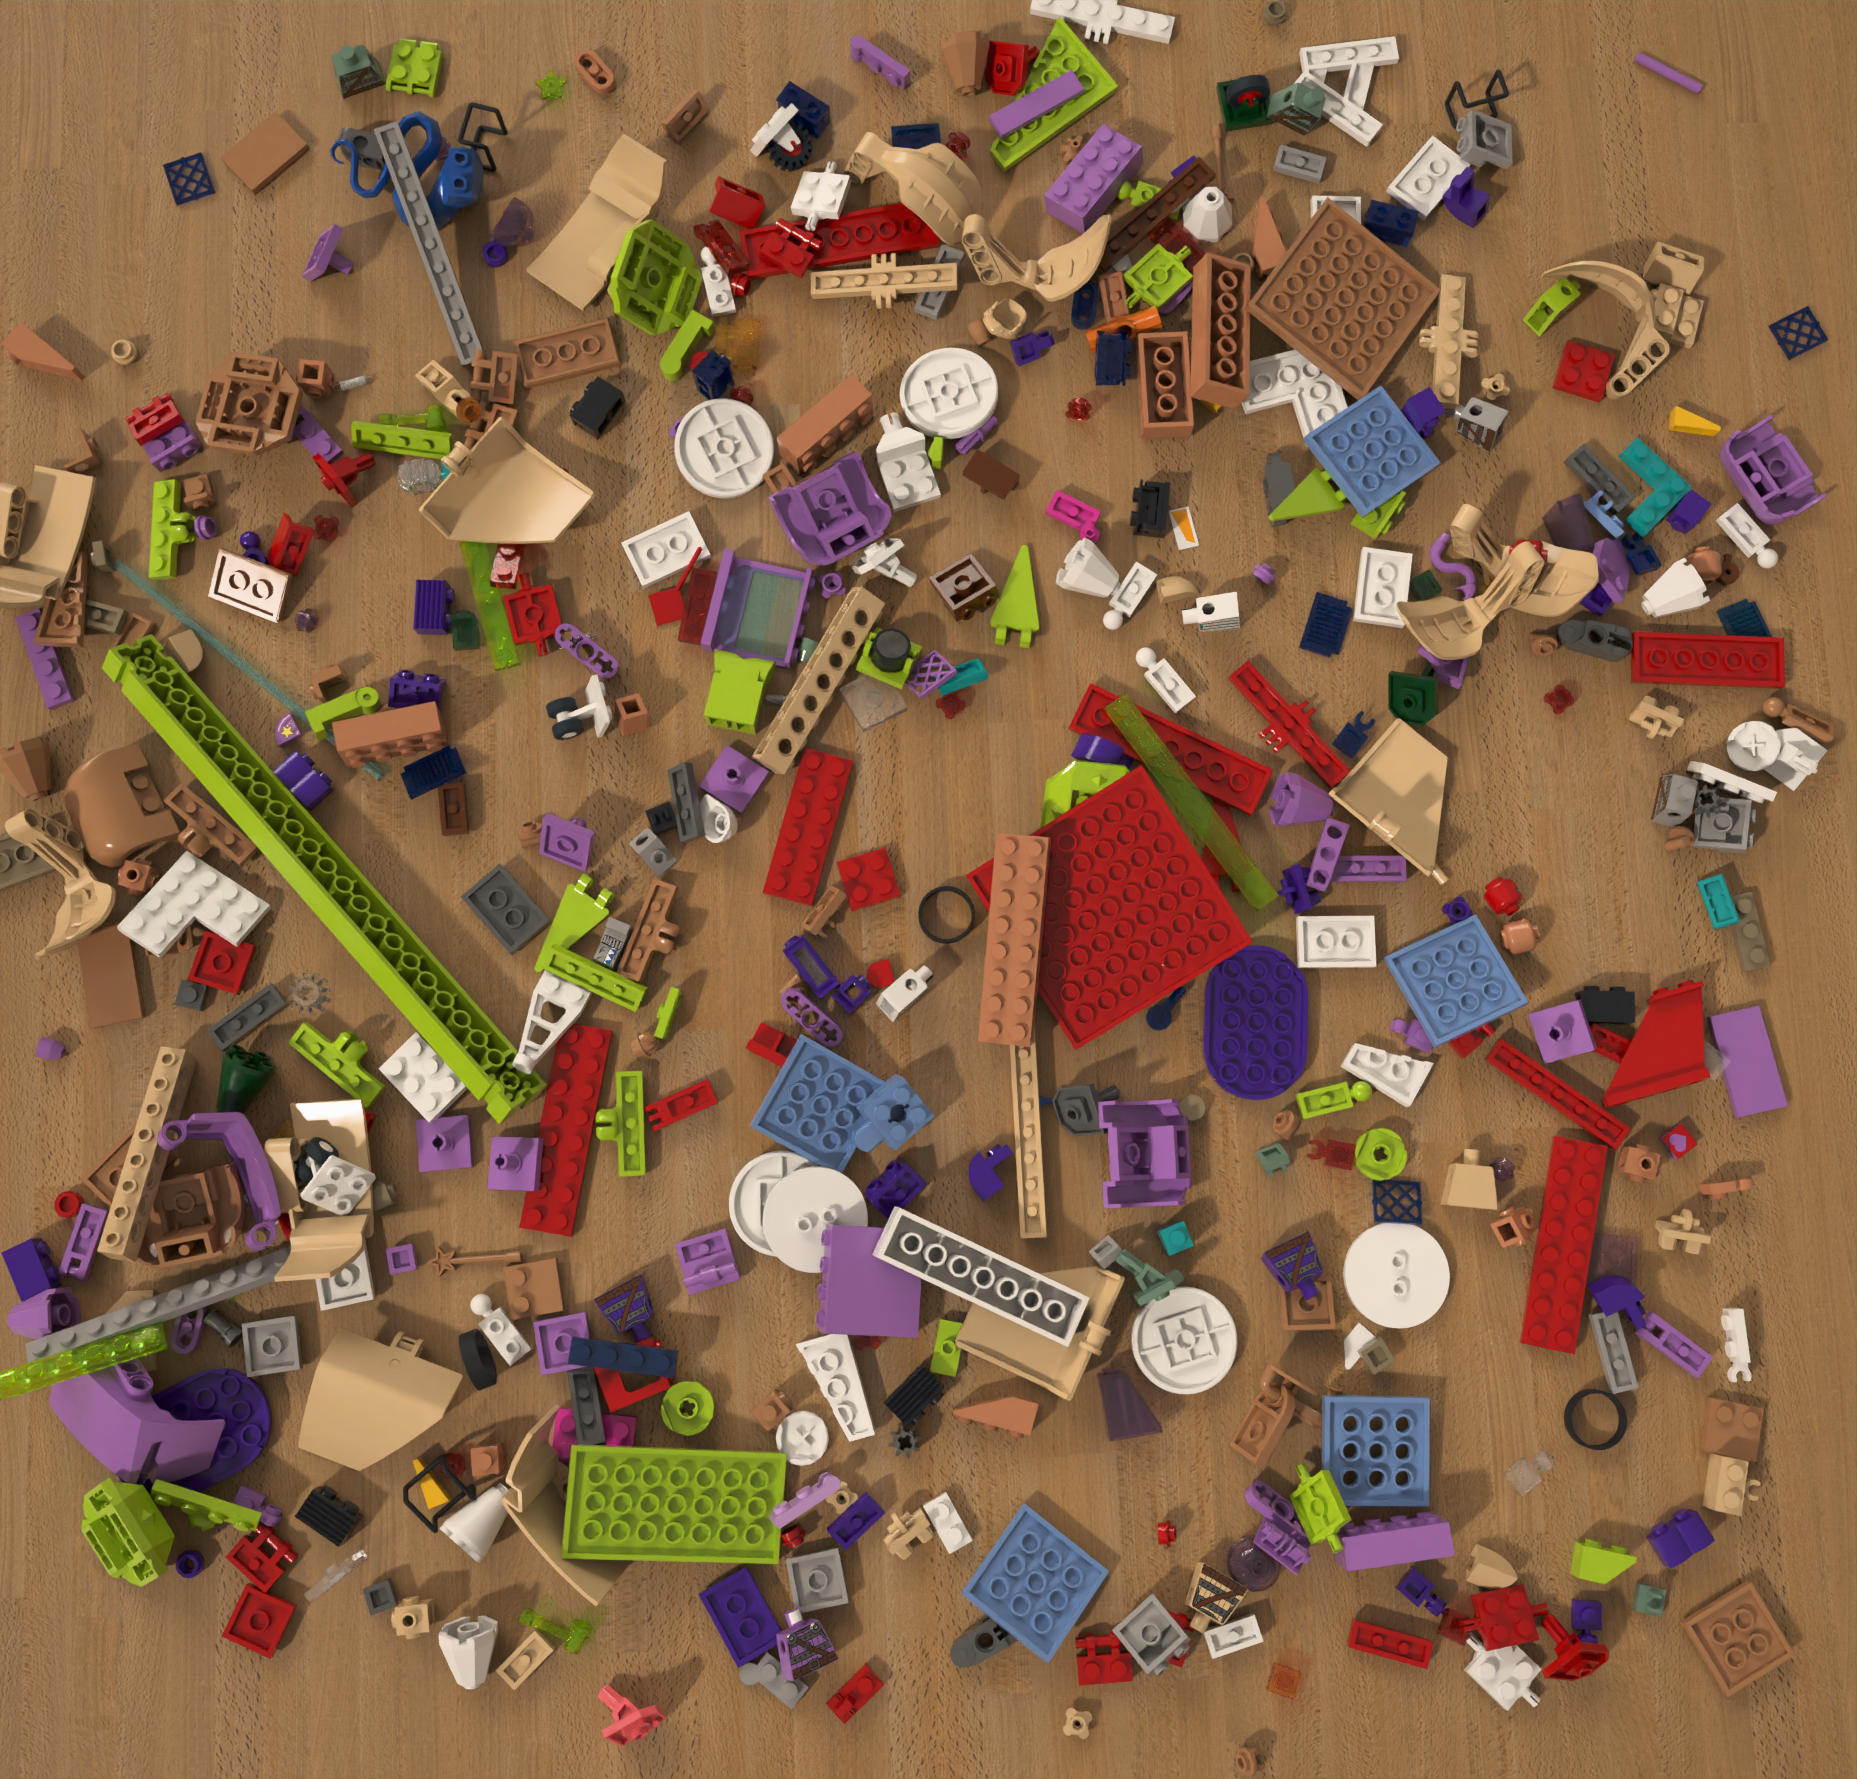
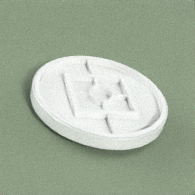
M942 348L931 351L917 359L908 368L902 379L900 402L903 413L910 424L925 435L943 437V439H954L969 435L981 428L994 413L998 402V384L995 373L981 356L971 351L960 348Z
M719 398L705 401L695 406L685 415L676 432L674 453L680 472L691 486L708 496L728 499L743 496L753 491L764 480L763 474L768 472L772 465L774 443L767 423L756 410L737 400Z
M772 1151L754 1158L741 1169L730 1190L729 1213L736 1232L747 1245L760 1253L776 1256L768 1245L763 1231V1210L766 1200L775 1185L786 1175L801 1168L818 1166L816 1163L796 1152Z
M821 1166L801 1168L782 1178L770 1192L763 1210V1231L771 1250L786 1265L802 1272L820 1273V1259L824 1257L825 1246H822L821 1236L822 1231L826 1230V1224L867 1227L868 1213L866 1203L858 1187L842 1173Z
M1403 1222L1381 1223L1361 1233L1350 1246L1343 1268L1345 1289L1355 1308L1370 1321L1390 1328H1409L1431 1318L1443 1304L1450 1282L1448 1262L1438 1242L1423 1229Z
M1178 1286L1169 1291L1170 1295L1160 1301L1153 1299L1140 1308L1132 1327L1131 1345L1138 1367L1152 1383L1172 1393L1195 1394L1215 1386L1228 1373L1237 1352V1331L1229 1311L1216 1297L1201 1289Z

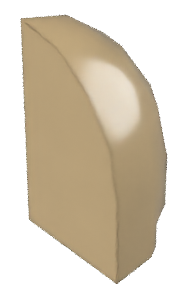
M1170 576L1155 580L1160 604L1199 595L1196 586L1190 580L1181 576Z
M192 629L169 637L163 647L167 656H171L186 674L195 670L202 660L203 650Z
M1479 1544L1475 1545L1471 1552V1556L1475 1557L1472 1568L1466 1569V1581L1488 1589H1502L1512 1585L1518 1579L1513 1567L1501 1555Z

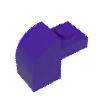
M1466 167L1460 175L1457 174L1453 178L1450 187L1443 194V201L1454 217L1474 228L1488 212L1490 196L1474 187L1475 171Z
M1081 734L1071 754L1076 760L1125 765L1128 769H1130L1134 761L1123 753L1124 749L1119 745L1090 734Z
M997 1144L987 1152L989 1158L986 1160L978 1152L969 1164V1182L982 1201H985L1004 1186L992 1168L1013 1153L1007 1144L1003 1147Z
M1612 1275L1587 1285L1599 1309L1606 1317L1624 1309L1628 1319L1637 1330L1647 1325L1643 1318L1646 1312L1640 1303V1300L1645 1297L1630 1280L1622 1276Z

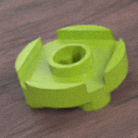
M1385 1128L1366 1131L1357 1139L1354 1145V1165L1364 1176L1372 1180L1381 1181L1395 1177L1400 1174L1407 1161V1152L1402 1139L1395 1132ZM1382 1147L1386 1159L1377 1161L1375 1159L1376 1156L1373 1154L1374 1150H1379Z
M686 1380L678 1382L667 1391L661 1405L663 1421L669 1429L686 1436L698 1434L708 1426L714 1417L715 1402L713 1395L707 1387L698 1381ZM688 1400L689 1403L695 1404V1408L692 1409V1415H689L687 1412L682 1413L683 1401Z

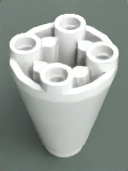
M501 1483L496 1487L492 1486L478 1496L476 1500H473L446 1519L439 1529L476 1562L480 1563L487 1555L508 1514V1511L502 1504V1498L509 1490Z

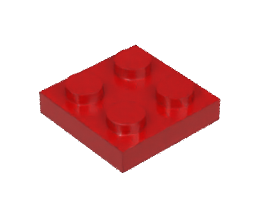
M1568 340L1565 343L1552 388L1599 403L1603 398L1615 355Z
M886 848L837 862L852 912L900 897Z
M205 931L187 980L240 995L257 946L242 942L236 947L218 934Z
M248 1583L244 1587L222 1637L271 1659L281 1642L297 1605L270 1592L264 1593L257 1586Z

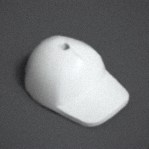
M704 795L699 805L705 837L712 843H721L731 839L738 829L735 814L729 807L720 803L712 796Z

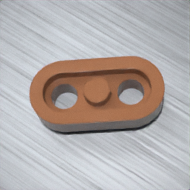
M585 49L578 52L574 62L578 73L599 94H606L612 91L615 86V80L612 71L592 50ZM586 64H591L588 68L584 67Z

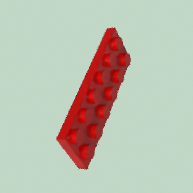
M1633 632L1631 634L1633 642L1631 650V683L1772 689L1785 687L1784 638Z
M804 748L763 894L813 906L853 760Z

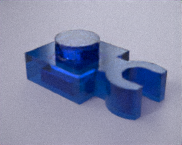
M1635 532L1632 539L1629 534H1626L1621 539L1622 545L1629 550L1626 557L1635 574L1638 576L1658 570L1662 564L1651 544L1644 546V538Z
M1363 711L1355 716L1354 726L1348 722L1332 743L1333 746L1350 758L1356 755L1368 738L1363 731H1368L1375 723V720L1372 719L1368 724H1363L1360 720L1364 714Z

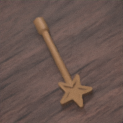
M1215 124L1212 126V135L1215 140L1217 185L1212 183L1211 187H1217L1229 201H1233L1234 195L1227 192L1229 182L1223 185L1221 157L1222 125Z
M436 1247V1258L426 1263L436 1266V1276L441 1277L445 1269L456 1270L453 1264L494 1261L522 1262V1251L507 1252V1254L454 1257L456 1251L445 1254L440 1247Z

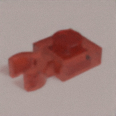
M1330 1139L1327 1146H1324L1319 1140L1309 1141V1144L1318 1147V1153L1316 1155L1307 1154V1158L1318 1160L1323 1157L1325 1158V1166L1352 1170L1355 1144Z

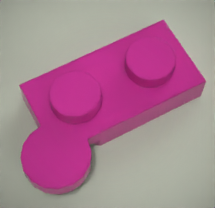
M1056 490L1045 514L1080 531V540L1087 538L1096 544L1100 533L1095 524L1101 511Z

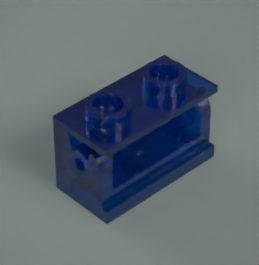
M791 81L788 82L776 98L778 109L781 106L786 109L791 103L798 109V112L790 122H795V126L801 124L803 126L801 129L803 131L807 129L808 134L816 140L831 122L830 106Z
M1371 200L1370 206L1365 212L1362 225L1381 241L1407 247L1414 234L1419 211Z
M1097 330L1094 371L1096 386L1120 385V382L1125 386L1126 379H1130L1131 364L1127 363V354L1132 353V338H1128L1126 331Z
M712 349L692 370L697 391L708 400L719 399L727 390L728 383L733 387L735 386L734 373L731 369L732 363L724 354L718 355Z

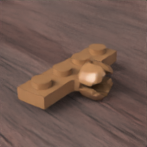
M181 783L163 800L166 806L188 823L187 827L178 835V840L194 856L202 857L210 848L216 847L242 867L259 850L248 837L184 784Z
M653 879L616 973L642 984L655 952L660 951L671 955L677 951L679 945L673 944L674 942L668 939L670 937L681 941L683 932L680 926L668 921V916L680 888Z

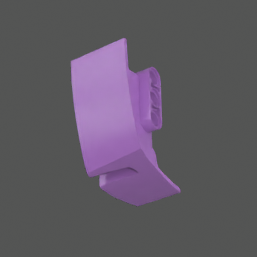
M110 1342L107 1345L103 1360L99 1362L84 1363L78 1354L58 1361L49 1404L74 1437L103 1465L127 1483L136 1484L140 1473L147 1474L154 1484L156 1479L164 1482H173L208 1469L225 1424L223 1419L177 1420L171 1416L169 1411L159 1409L150 1395L154 1384L153 1380L131 1346L125 1342Z

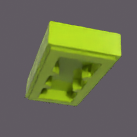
M671 987L665 1004L661 1003L656 1018L660 1020L654 1034L656 1038L665 1041L668 1039L683 995L680 989Z
M940 1318L930 1372L956 1377L961 1348L955 1345V1340L963 1323Z

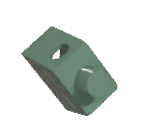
M345 45L340 49V52L331 56L334 75L343 99L386 85L379 62L364 45L356 47Z
M1295 83L1272 94L1266 117L1305 136L1320 120L1326 98L1319 87L1311 89L1301 83Z

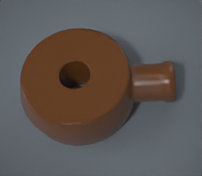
M1724 554L1722 574L1716 581L1722 585H1729L1737 580L1739 569L1736 564L1731 562L1732 554Z

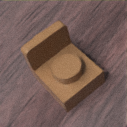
M207 474L182 480L186 493L184 502L192 511H205L209 509V506L217 504L211 480Z
M775 1389L750 1412L768 1432L786 1415L791 1413L792 1408L790 1405L792 1401L783 1391L778 1393Z

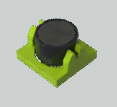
M876 627L874 633H870L869 640L865 643L863 654L856 670L902 690L921 653L922 646L911 642L907 635L900 630L893 628L883 630ZM901 669V671H899V672H897V673H887V672H895V671H898V670Z

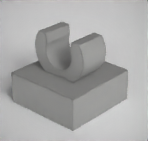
M1107 1235L1088 1252L1104 1270L1113 1271L1110 1264L1117 1259L1123 1250Z

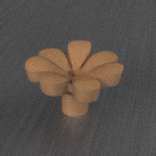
M1078 135L1075 139L1071 137L1065 139V144L1059 148V153L1065 154L1062 162L1066 165L1069 164L1087 144L1083 143L1082 136Z

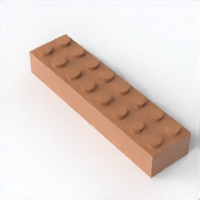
M996 833L978 1042L1030 1047L1033 1044L1052 837Z

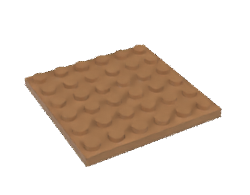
M1327 197L1244 309L1354 398L1360 400L1370 390L1441 289Z

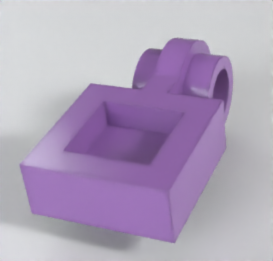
M245 1484L240 1486L232 1502L233 1504L261 1512L260 1521L268 1526L274 1527L282 1519V1509L271 1504H267L266 1507L263 1506L268 1497L267 1495Z

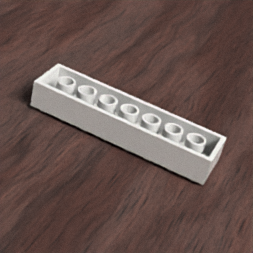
M894 1206L872 1254L883 1261L1069 1347L1090 1299L1075 1290Z

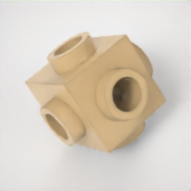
M419 1596L404 1598L403 1602L395 1607V1611L392 1612L391 1616L392 1627L396 1628L397 1636L405 1635L406 1639L421 1637L424 1632H430L436 1626L434 1600H419Z

